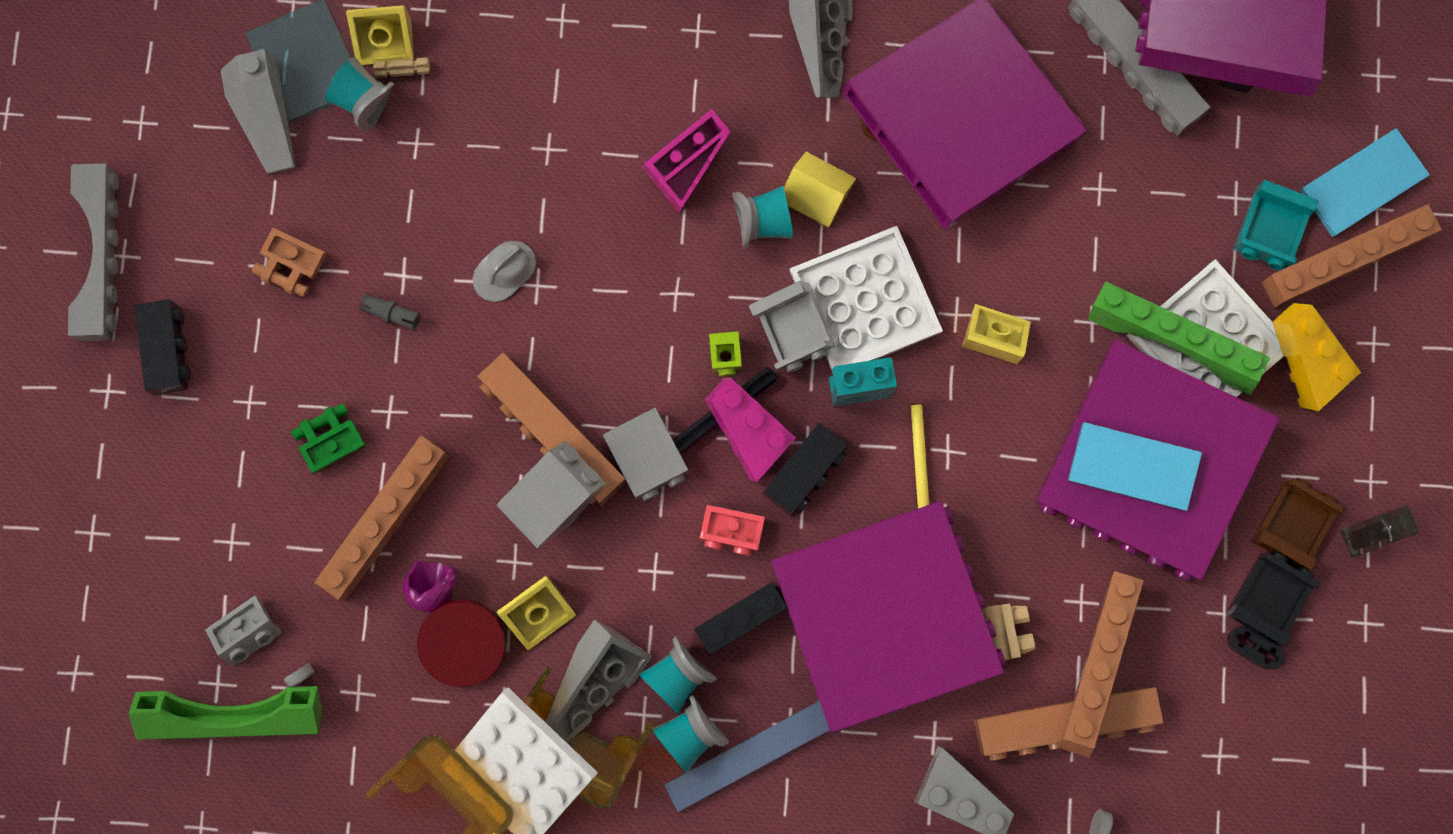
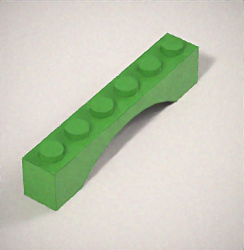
M1106 281L1088 317V320L1113 332L1142 336L1170 346L1205 366L1223 383L1249 395L1252 394L1271 358Z
M318 686L287 687L277 695L266 700L239 706H213L196 703L167 691L136 692L129 711L136 740L318 734L323 714Z

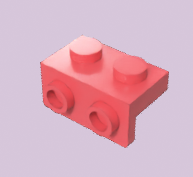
M707 505L699 540L704 541V547L722 550V545L733 547V553L751 556L752 551L758 553L765 517Z

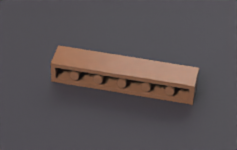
M1429 204L1276 272L1261 283L1274 308L1429 239L1442 229Z
M501 353L477 376L482 382L479 388L490 399L496 396L502 403L499 409L510 420L516 417L522 423L519 430L530 441L536 438L543 445L539 450L544 456L548 451L566 441L598 473L606 485L590 502L591 504L597 501L602 506L627 482L615 467L504 353Z
M420 436L314 583L336 599L346 601L450 456L426 438Z
M1114 571L1110 579L1059 747L1061 749L1089 758L1095 748L1144 580Z
M1156 687L1110 694L1099 735L1107 734L1108 739L1124 737L1126 736L1125 730L1137 728V733L1155 731V725L1163 724ZM1073 701L973 719L980 755H989V760L991 761L1007 758V752L1018 750L1019 755L1036 753L1037 746L1048 745L1049 750L1059 749Z

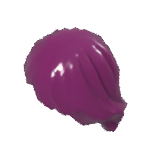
M413 562V568L404 577L402 584L403 593L408 605L415 610L431 612L445 602H448L457 582L456 568L449 565L444 566L442 563Z

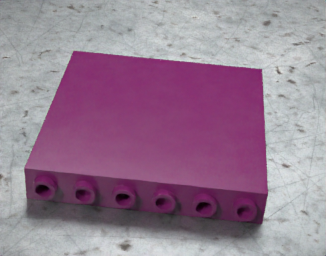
M987 0L972 2L847 82L842 92L945 231L1076 144L1087 132L1082 120L1073 114L1067 106L1065 98L1053 88L1046 73L1037 67L1029 51L1020 45L1012 29L1003 23L997 14L996 8L991 3H988Z
M1141 0L1140 6H1145V9L1141 12L1138 22V29H1142V35L1138 36L1135 52L1140 53L1138 65L1312 97L1322 81L1327 0Z
M1114 340L1110 343L1034 501L1041 504L1039 509L1054 517L1057 512L1067 516L1066 523L1082 530L1085 525L1094 529L1093 536L1109 543L1112 538L1121 542L1120 549L1136 556L1139 551L1148 555L1147 562L1164 569L1165 565L1175 568L1174 575L1189 582L1192 581V578L1202 580L1280 418ZM1085 422L1202 452L1188 510L1184 511L1068 481L1082 423Z
M941 501L771 560L830 733L1004 673L1002 667L1007 666L1001 648L995 649L992 638L996 637L991 620L985 621L981 611V609L986 608L980 591L974 592L971 581L975 580L970 563L964 564L960 554L965 551L959 534L954 536L950 524L954 523L949 506L943 507Z

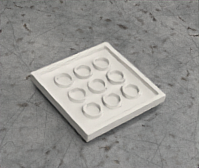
M897 226L790 268V274L794 283L798 281L810 283L836 347L827 350L829 355L826 356L831 370L834 366L882 358L943 332Z
M1216 259L1160 306L1271 357L1264 373L1283 357L1272 321ZM1133 334L1126 335L1142 353L1235 397L1242 393V391L1223 383L1214 373L1188 355L1155 340Z
M506 688L442 765L513 834H544L598 773L509 688Z

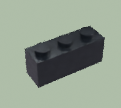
M170 299L136 304L135 314L144 391L152 395L188 390L187 381L191 380L189 365L185 364L184 357L188 346L186 338L181 332V324H184L182 308L178 307Z
M818 423L766 488L763 495L789 516H792L795 511L801 514L811 501L807 498L813 488L819 491L829 477L825 475L832 465L837 468L847 456L843 451L847 444L821 423Z
M771 582L694 628L709 655H712L785 611L787 606Z

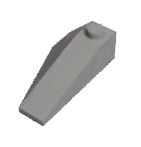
M788 0L790 17L815 96L820 98H838L844 70L841 56L843 47L848 45L849 38L845 36L847 22L852 20V0Z
M265 49L235 56L221 69L226 100L266 173L272 174L296 168L277 59Z
M594 619L577 644L545 723L568 743L592 721V715L603 705L608 707L614 701L612 697L624 686L629 688L637 680L639 673L643 671L652 656L616 630Z

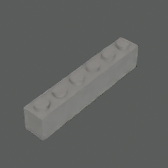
M1071 0L1068 9L1072 19L1077 24H1082L1088 31L1089 39L1105 51L1109 63L1122 71L1127 84L1139 91L1143 96L1142 99L1145 105L1150 110H1155L1161 117L1163 126L1169 132H1173L1178 137L1201 119L1211 108L1182 73L1138 65L1140 53L1135 52L1138 36L1142 35V29H1138V22L1119 0Z

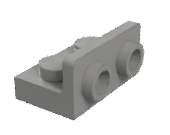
M256 595L205 629L217 655L230 666H235L245 661L248 656L271 643L274 638L282 633L280 628L272 622L262 601Z

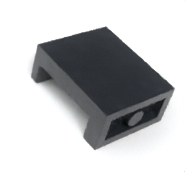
M1272 551L1271 554L1260 553L1225 614L1244 626L1252 628L1277 645L1286 646L1291 637L1287 633L1312 590L1318 589L1320 583L1313 579L1315 574L1300 566L1297 569L1287 564L1288 558Z

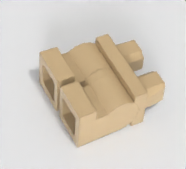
M1009 603L981 609L985 621L991 620L996 633V637L992 638L996 650L1001 648L1005 660L1021 657L1020 654L1036 649L1033 634L1017 636L1014 626L1015 624L1030 622L1027 606H1010Z

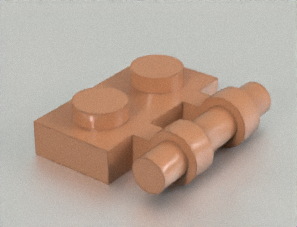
M272 228L260 251V254L269 260L266 266L255 263L252 273L260 276L263 282L268 284L274 283L283 287L284 291L291 295L296 293L306 297L309 287L300 283L303 275L314 280L327 254L318 248ZM280 264L292 270L289 277L277 272Z

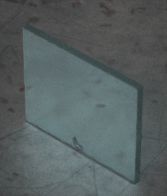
M318 0L289 14H284L280 18L245 33L253 51L265 49L277 59L288 123L330 105V103L324 101L326 91L336 72L351 57L324 0Z

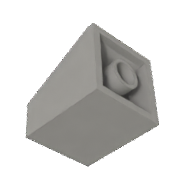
M564 441L548 451L499 501L497 506L538 549L568 528L606 483L579 456L578 452Z

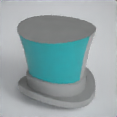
M351 57L336 72L326 91L324 101L352 113L356 126L362 131H369L378 122L394 83L390 81L385 86L380 81L377 82L355 57Z
M783 185L752 198L745 197L741 192L732 193L741 228L743 250L748 249L750 241L757 240V238L793 239V229Z
M675 636L672 639L674 648L669 651L670 654L652 667L639 673V675L679 714L686 700L698 685H701L704 681L713 683L717 678L699 663Z
M693 695L688 698L690 706L685 709L684 713L652 728L656 737L686 774L709 747L715 744L725 746L729 743L725 735L706 716Z

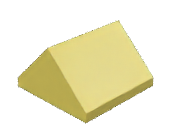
M404 5L346 11L354 55L361 65L374 64L376 61H386V63H389L390 60L412 58L414 60L412 23Z
M806 151L793 167L784 187L788 207L829 229L856 178Z
M975 304L962 347L1018 364L1026 353L1031 322Z
M547 576L497 611L500 618L527 650L533 648L576 616L555 584Z

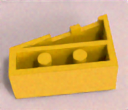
M1293 303L1272 322L1284 357H1287L1291 369L1289 375L1291 381L1296 385L1300 397L1297 399L1300 408L1320 411L1361 373L1313 305Z

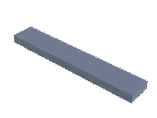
M820 701L688 771L687 774L684 773L664 784L677 812L829 731Z

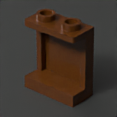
M1292 478L1283 482L1250 542L1270 554L1272 551L1280 553L1289 559L1287 564L1296 569L1300 566L1311 571L1317 561L1314 558L1317 550L1335 518L1341 515L1345 508L1338 505L1339 501L1335 497L1326 493L1321 495L1314 491L1312 484L1306 480Z

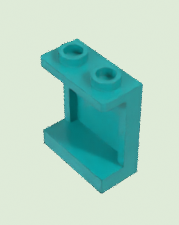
M1263 180L1255 188L1233 250L1240 252V255L1246 259L1264 261L1268 263L1270 268L1278 271L1296 264V252L1308 219L1316 211L1319 200Z
M890 357L834 366L832 369L833 376L828 378L833 407L891 398L897 387L893 360Z

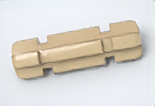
M427 57L417 58L416 61H413V58L390 60L389 63H386V61H376L373 64L374 75L376 78H387L388 75L399 77L412 76L414 73H418V75L429 74L430 61Z

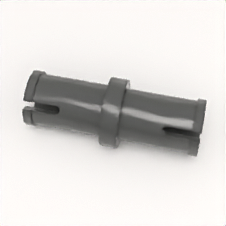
M365 293L360 303L365 305H360L359 310L380 317L385 323L390 324L394 322L414 331L420 322L416 320V318H421L419 312L398 306L396 301L390 300L387 302L368 293Z

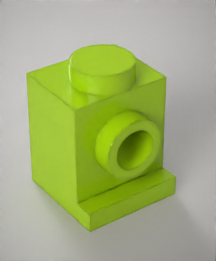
M739 331L709 334L712 373L718 372L719 377L736 376V371L742 370ZM722 353H729L731 359L727 362L720 359Z

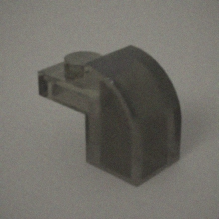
M1408 505L1375 515L1340 530L1351 558L1420 533Z

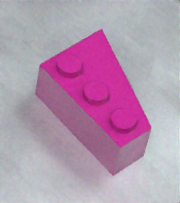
M713 109L646 161L642 168L678 213L731 132Z
M723 378L705 398L708 407L722 432L726 435L733 452L746 471L748 479L758 482L796 438L732 378Z

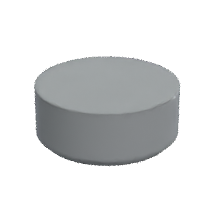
M308 663L283 680L288 687H294L313 675L315 671L310 663Z
M1102 809L1097 810L1093 816L1089 834H1110L1113 826L1112 813Z

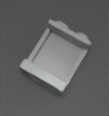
M798 281L749 305L752 315L760 318L778 361L774 364L776 370H786L787 373L794 372L803 367L802 362L812 358V361L822 359L829 355L827 350L836 347L809 282Z
M656 408L603 434L636 500L642 498L644 502L659 495L658 489L667 484L672 488L686 480L684 476L689 473Z

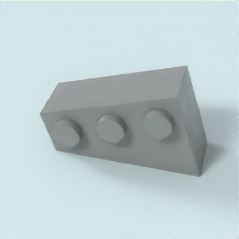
M937 746L914 802L982 834H1006L1014 813L946 750Z

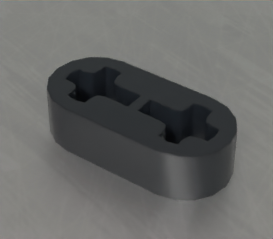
M1240 626L1232 629L1228 634L1227 643L1229 647L1259 668L1264 670L1276 669L1283 663L1284 653L1282 648L1252 628ZM1246 633V640L1252 643L1253 647L1248 645L1239 647V640L1236 638L1237 634L1243 635ZM1258 649L1263 651L1272 649L1271 655L1275 658L1274 662L1267 661L1265 663V656L1258 652Z

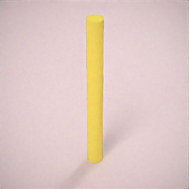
M912 405L911 419L917 504L919 509L929 505L923 407L922 405Z

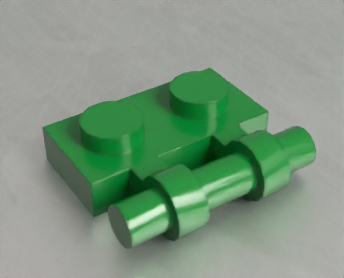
M344 403L334 408L330 406L324 409L323 414L312 420L307 418L300 422L299 427L291 430V434L296 441L305 436L309 441L298 448L312 474H316L366 447L353 420L350 419L341 424L339 418L349 413ZM330 424L332 427L330 431L317 436L316 430Z

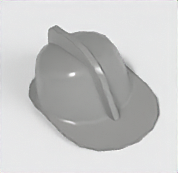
M508 241L493 249L474 271L473 285L477 294L483 299L492 302L503 301L510 297L534 273L536 260L531 248L522 242Z

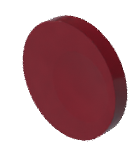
M458 599L448 601L431 611L424 619L417 637V652L425 670L439 682L454 687L473 686L489 678L499 667L505 651V633L498 617L486 606L471 600Z

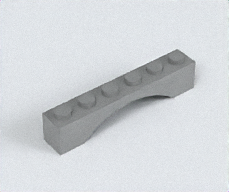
M106 163L71 165L70 193L79 202L88 219L93 245L91 266L87 279L78 296L68 307V336L76 341L113 340V332L117 329V319L115 314H113V306L117 302L118 296L117 289L114 286V275L118 272L117 259L114 257V246L118 245L115 218L119 215L117 201H115V190L119 188V177Z

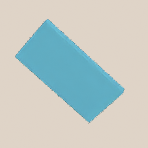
M1395 128L1299 191L1301 194L1319 200L1315 213L1333 238L1430 174L1398 129Z
M1083 422L1068 481L1187 511L1202 452Z

